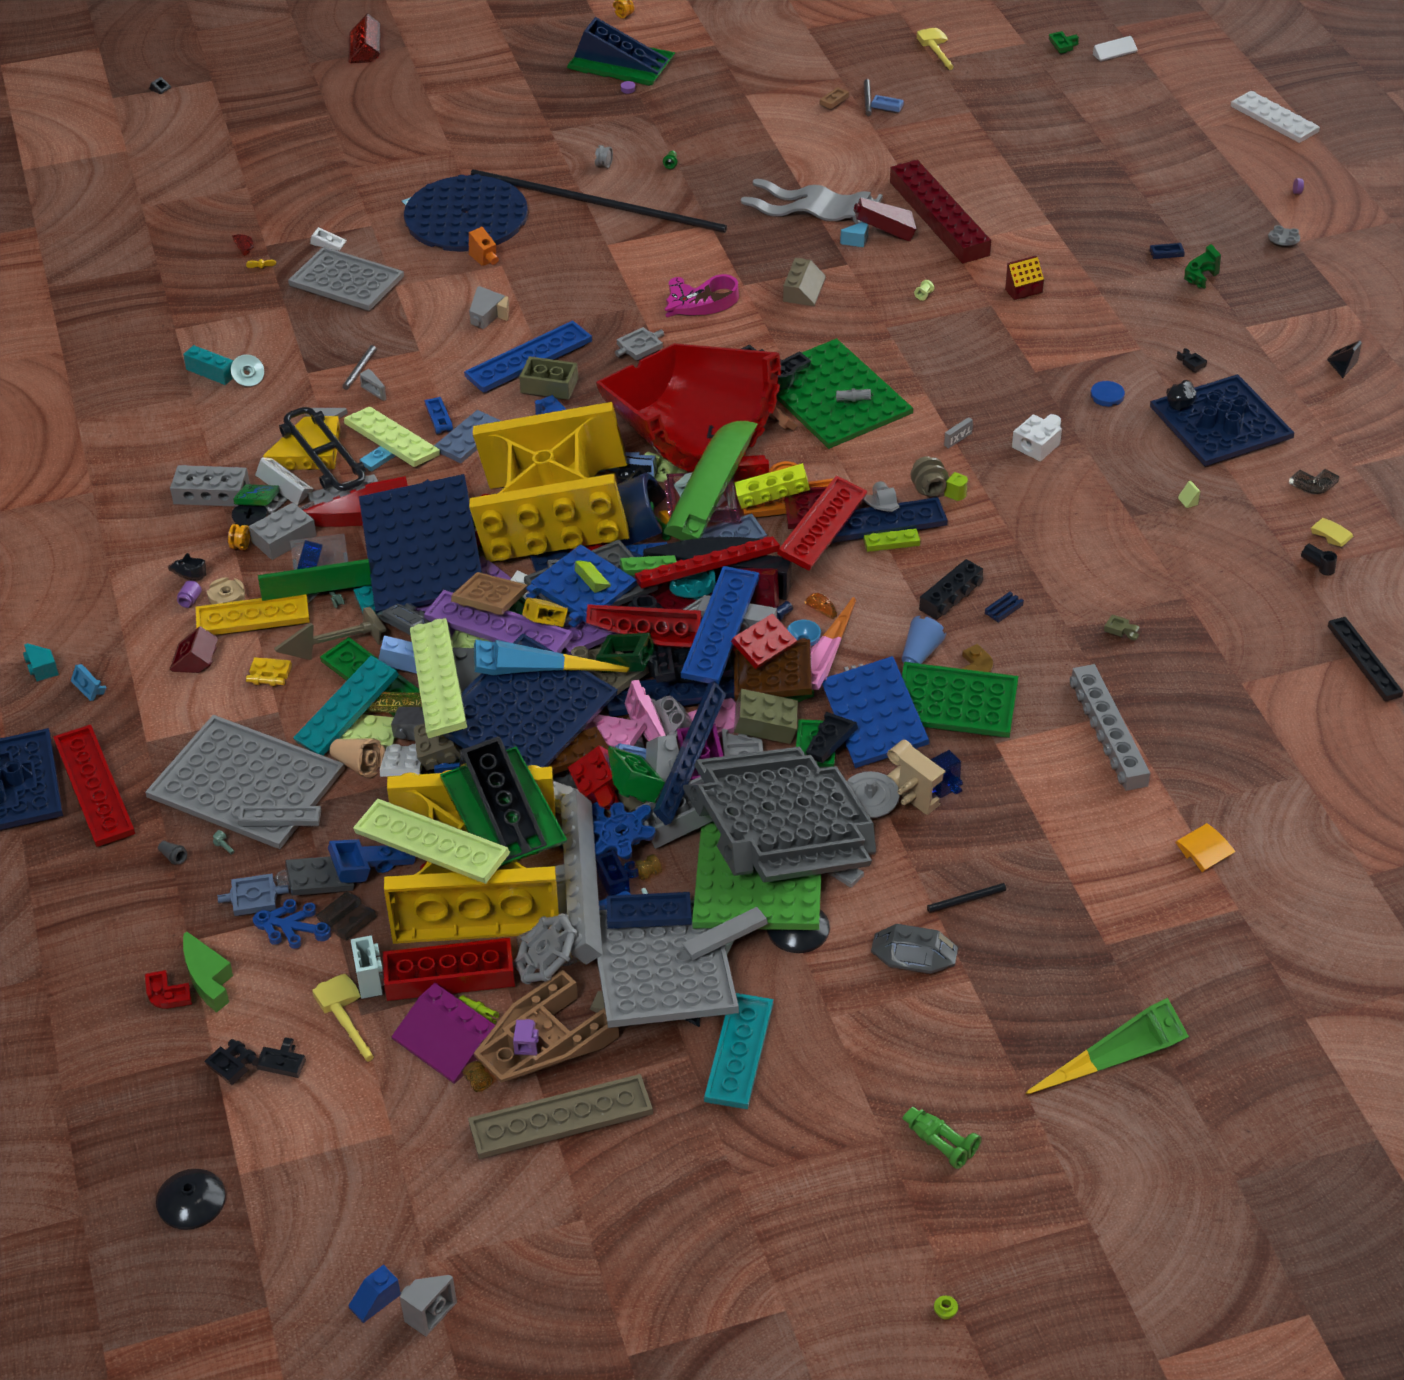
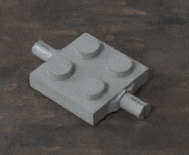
M644 327L617 339V345L620 349L616 350L615 354L619 357L626 353L637 361L663 348V342L658 338L664 336V331L660 329L656 332H650Z

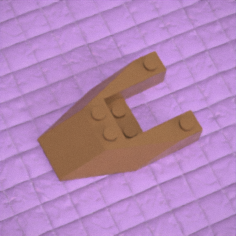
M561 970L551 977V980L542 983L513 1003L474 1052V1056L502 1083L603 1049L619 1037V1028H608L605 1008L572 1031H569L553 1015L578 998L576 982L564 970ZM516 1019L534 1020L535 1029L539 1030L538 1043H536L537 1055H519L514 1053L513 1038Z

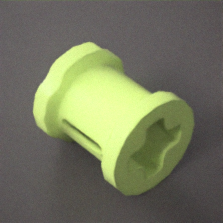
M923 280L920 287H917L914 291L915 297L922 301L925 300L928 294L934 291L933 283L929 280Z

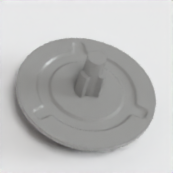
M868 771L858 773L847 780L850 788L870 818H878L890 813L899 801L897 784L885 774Z

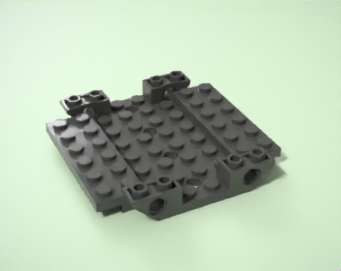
M801 747L698 759L694 766L704 782L683 785V789L699 817L710 815L721 833L717 847L734 876L753 873V866L763 883L870 866L872 859L869 855L876 853L873 822L838 767H819L812 755H805Z

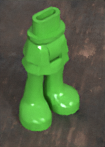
M912 1107L903 1116V1120L909 1124V1128L923 1141L925 1140L928 1146L932 1144L940 1150L955 1169L963 1167L967 1157L969 1159L972 1158L980 1146L982 1139L978 1134L971 1133L966 1138L962 1137L945 1124V1121L926 1113L923 1109L919 1111ZM940 1136L946 1138L957 1148H954L948 1143H946L943 1139L940 1138Z

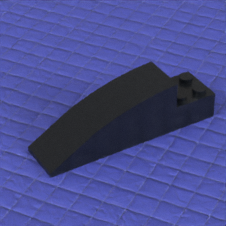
M747 537L688 539L646 548L643 550V557L675 555L676 561L686 560L697 555H705L712 551H720L731 546H738L749 541L761 539ZM764 555L726 566L731 568L778 569L779 599L787 600L791 588V561L779 556ZM723 567L714 569L716 583Z

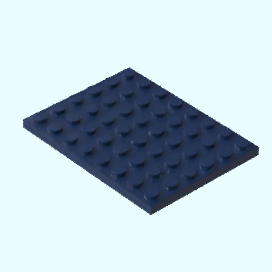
M465 474L359 496L376 614L396 604L405 605L409 603L416 607L432 604L443 590L454 593L475 573H482L474 522L469 508L470 500Z
M523 633L513 642L514 644L552 651ZM586 670L533 671L500 675L481 673L461 693L467 728L446 733L443 736L464 749L500 736L506 750L513 747L518 748L527 766L548 767L617 695L618 689Z

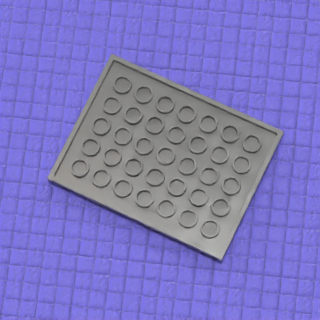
M212 715L145 793L147 798L281 849L298 826H239L240 806H315L345 770L344 763Z
M690 900L691 917L693 919L694 900ZM599 910L602 955L597 958L608 1028L739 1013L725 945L695 960H692L683 948V942L710 930L709 928H693L692 925L607 929V910Z

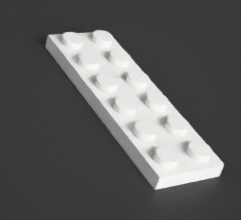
M1249 91L1231 101V107L1299 143L1319 132L1320 127L1258 95L1254 91Z

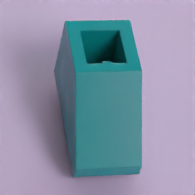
M29 643L24 644L26 652H23L26 663L30 662L27 665L30 676L34 675L38 682L59 675L50 649Z

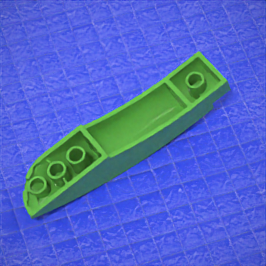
M749 421L731 422L721 427L714 434L688 480L665 527L664 534L680 540L702 537L721 496L739 466L756 430L757 423Z

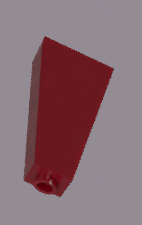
M861 197L858 203L854 205L853 211L855 212L856 219L906 241H911L916 231L912 211Z

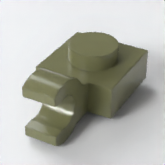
M1111 615L1104 626V631L1121 637L1123 634H1126L1129 639L1136 640L1139 636L1137 631L1140 627L1129 624L1128 619Z

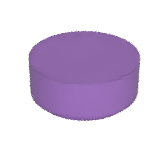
M631 81L621 83V91L626 94L633 93L635 91V83Z
M1296 178L1293 183V193L1301 194L1304 188V181L1301 178Z

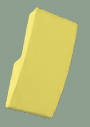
M1322 518L1311 527L1312 534L1326 537L1329 544L1340 547L1353 538V534L1350 531L1325 518Z

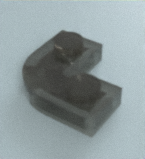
M1327 469L1321 471L1316 477L1299 470L1290 477L1289 484L1307 493L1322 494L1337 484L1340 476Z

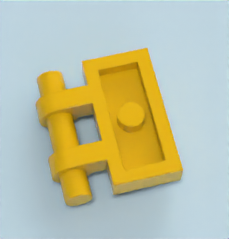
M254 657L249 670L250 675L246 676V682L253 683L254 685L270 684L273 687L284 685L285 679L288 678L292 667L291 660Z

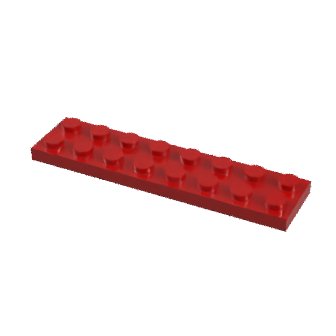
M836 475L781 545L777 555L810 571L866 497L868 491Z
M90 724L53 736L96 847L134 835V827L92 725Z

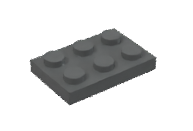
M331 856L285 861L292 896L353 891V882L343 883L339 880Z

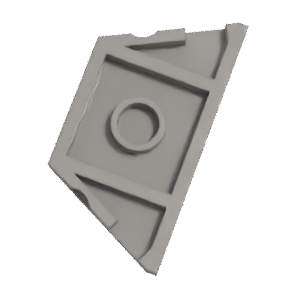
M722 729L724 756L763 751L761 739L751 738L744 734L736 736L728 733V729Z

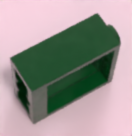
M650 633L608 635L599 653L596 655V661L629 667L628 672L644 671L655 649ZM616 651H634L633 653L614 654ZM601 671V673H612V672H614V671Z

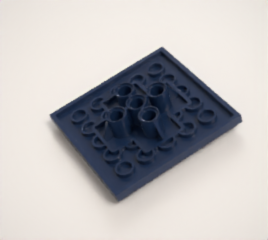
M1238 374L1194 387L1196 391L1194 402L1183 409H1173L1168 403L1167 396L1150 401L1152 410L1204 466L1292 439L1295 434Z
M49 728L0 738V830L63 816Z

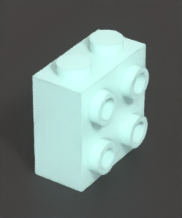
M372 935L351 939L361 999L382 995L381 986H384L383 973H380L383 970L378 943L373 944Z

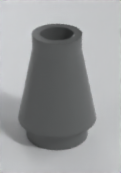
M162 841L158 846V850L172 864H182L187 858V851L181 845Z

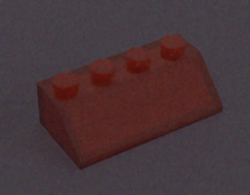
M366 14L349 32L348 62L350 64L369 63L380 55V23L369 14Z

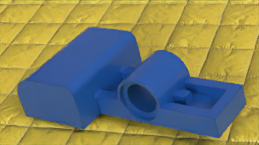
M359 839L330 841L328 845V851L338 878L343 883L366 881L370 867H375L379 873H385L390 871L394 865L414 864L416 859L413 855L387 845L362 847Z

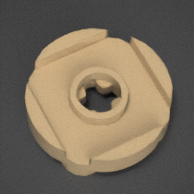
M228 577L217 579L210 584L209 591L207 590L208 599L211 604L245 600L244 585L235 578L234 581L229 580Z

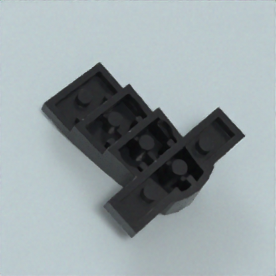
M747 345L741 348L745 350H756L751 345ZM800 351L783 360L780 359L781 376L778 375L777 384H780L779 390L793 385L796 373L810 366L811 360Z
M654 644L655 649L649 659V671L657 683L669 681L697 682L681 678V671L690 648L672 651L671 647ZM731 654L721 679L734 677Z

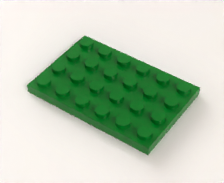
M904 662L902 678L923 727L1010 738L1019 676Z

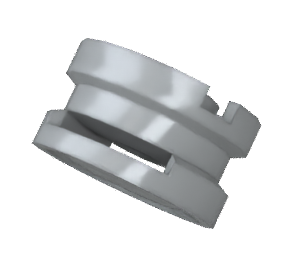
M599 145L595 152V165L597 167L605 166V168H609L612 163L613 149L612 147Z

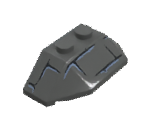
M409 603L405 605L396 604L376 614L379 619L411 635V627L431 622L424 617L425 611H417L416 606Z
M894 924L875 933L871 953L876 955L888 967L929 974L955 966L958 947L940 931L902 924Z

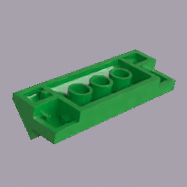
M369 559L258 575L262 601L372 585Z

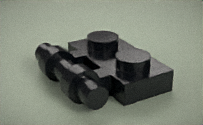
M231 1039L226 1050L220 1046L204 1062L230 1085H233L248 1072L246 1064L256 1066L260 1060L256 1057V1053L251 1049H246L241 1041Z

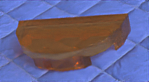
M812 593L805 599V604L831 619L837 617V611L833 603L823 594Z

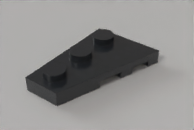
M825 712L824 721L819 724V731L816 736H813L806 754L812 755L815 761L823 763L858 729L857 722Z

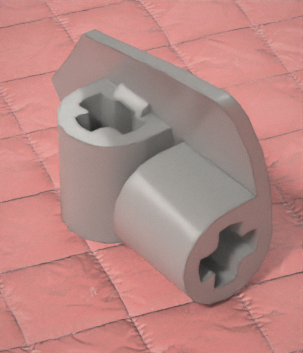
M882 481L876 482L873 485V495H866L863 499L865 503L874 509L893 512L899 508L895 489L893 487L889 488Z

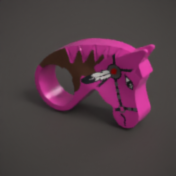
M720 274L711 277L697 288L684 284V280L681 277L670 279V295L666 299L667 307L665 308V311H668L666 317L677 314L706 315L730 308L739 299L737 279L731 275ZM719 289L731 290L726 293H713Z

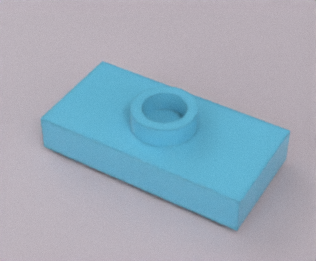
M380 446L359 460L364 464L365 468L372 472L396 455Z

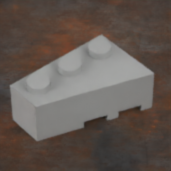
M675 734L657 737L646 744V761L666 783L679 753Z

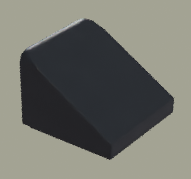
M162 77L153 81L149 87L151 91L159 94L171 88Z

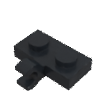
M285 1037L280 1050L263 1047L259 1056L260 1061L256 1067L257 1070L298 1078L306 1058L305 1055L294 1053L296 1047L292 1045L294 1039Z

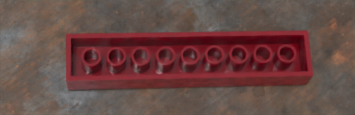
M912 160L890 167V183L962 264L990 256L991 239L919 160Z

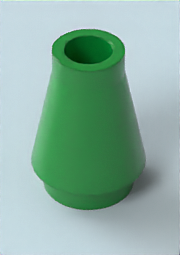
M669 151L663 158V165L667 169H673L678 164L677 153Z

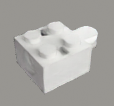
M1033 414L1013 431L1012 448L1038 461H1042L1060 445L1062 428L1060 427L1061 418L1050 414L1045 419H1042Z

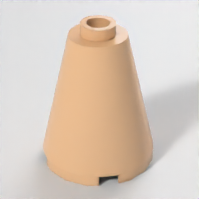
M374 738L336 739L330 745V754L333 758L344 763V765L361 776L371 778L378 773L376 770L381 766L385 748L380 744V740Z

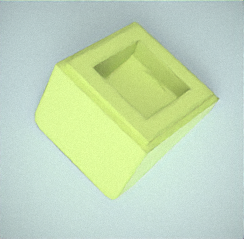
M1188 481L1179 494L1178 499L1186 508L1196 506L1199 502L1200 490L1193 482Z

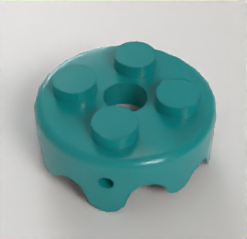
M712 569L709 570V573L705 571L669 581V589L677 597L698 600L704 595L713 592L715 588V572Z

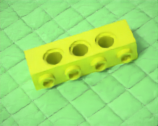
M803 463L734 482L741 509L810 490Z

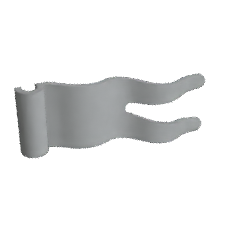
M754 179V186L766 189L780 199L796 200L801 197L806 198L783 206L772 205L753 197H742L741 203L752 206L770 216L778 217L795 211H806L826 221H839L853 217L854 223L858 224L862 221L856 219L853 209L860 197L881 203L883 195L879 194L877 199H873L871 192L867 191L852 195H841L821 185H808L798 190H785L770 181Z

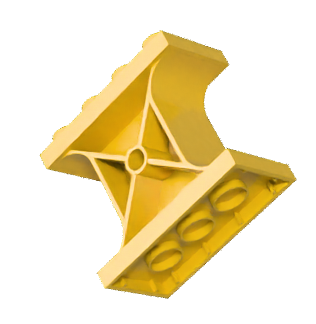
M612 402L473 426V438L489 488L504 487L497 494L470 498L469 508L486 560L490 562L503 561L569 548L574 549L580 544L587 546L629 538V528L614 474L594 477L600 470L627 466V456Z
M527 766L556 818L552 767ZM409 772L401 776H387L389 803L467 832L440 779V774L442 773L418 775ZM428 861L414 875L384 877V893L393 944L525 936L539 922L541 917L559 915L555 866L526 868L518 862H512L497 869L486 884Z

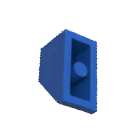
M383 1264L363 1280L348 1305L349 1309L362 1323H365L401 1295L398 1279Z

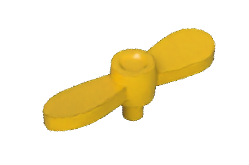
M262 259L259 261L250 260L246 263L248 268H263L264 266L276 265L275 260L264 261Z

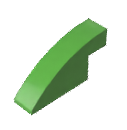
M186 932L183 936V951L190 979L199 996L217 1013L229 1003L227 991L222 985L233 976L231 964L193 935Z

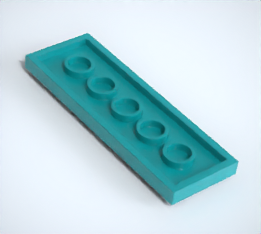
M370 656L293 739L307 750L324 756L330 749L333 741L340 739L399 676L397 670Z
M736 993L739 1013L725 1015L704 1095V1102L748 1109L774 999Z

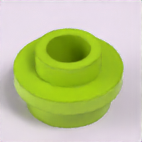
M940 1296L934 1303L935 1313L942 1319H951L958 1311V1303L950 1296ZM942 1305H949L950 1307L945 1308Z

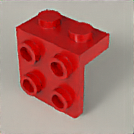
M765 455L743 456L733 476L734 482L769 473V460L766 459Z

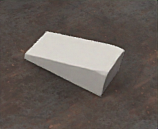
M318 227L311 236L310 244L340 251L347 240Z

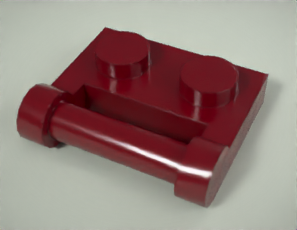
M670 589L655 598L663 609L683 610L697 601L691 598L677 597Z

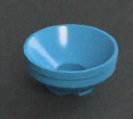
M797 620L787 627V630L796 640L801 638L810 639L811 646L820 640L821 629L813 621Z

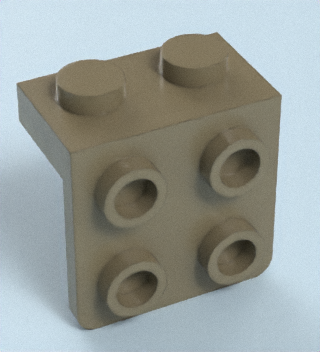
M425 723L414 728L417 759L426 770L434 769L435 765L441 763H452L460 759L461 749L456 743L443 735L428 738Z

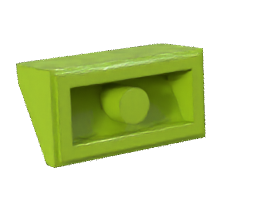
M575 561V572L594 593L611 587V584L591 562Z

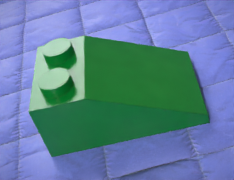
M609 746L608 755L613 784L619 790V794L628 798L633 796L644 803L646 801L655 803L665 781L643 756Z

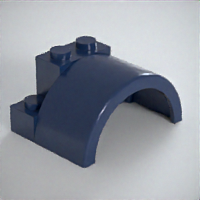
M644 473L617 484L629 528V538L620 540L624 546L662 533V527L654 515L647 493L648 486L653 484L657 486L658 483L649 473Z

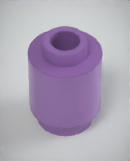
M185 582L177 595L179 605L188 608L195 603L202 591L197 582Z

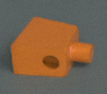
M483 227L469 232V255L482 266L490 263L495 265L498 263L499 258L496 256V243Z

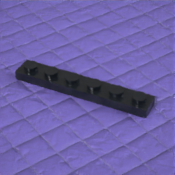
M1346 616L1330 620L1328 628L1383 700L1386 702L1402 697L1404 691Z

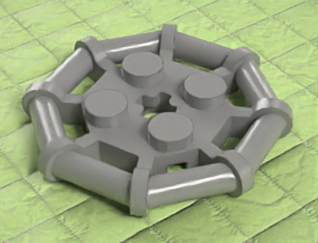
M561 913L553 917L543 916L525 936L521 937L520 940L522 942L517 957L513 960V966L518 970L522 983L548 982L551 980V976L565 962H569L570 951L574 939L577 938V930L572 927L568 915ZM563 927L564 931L560 933L559 931ZM536 969H540L539 973H534Z

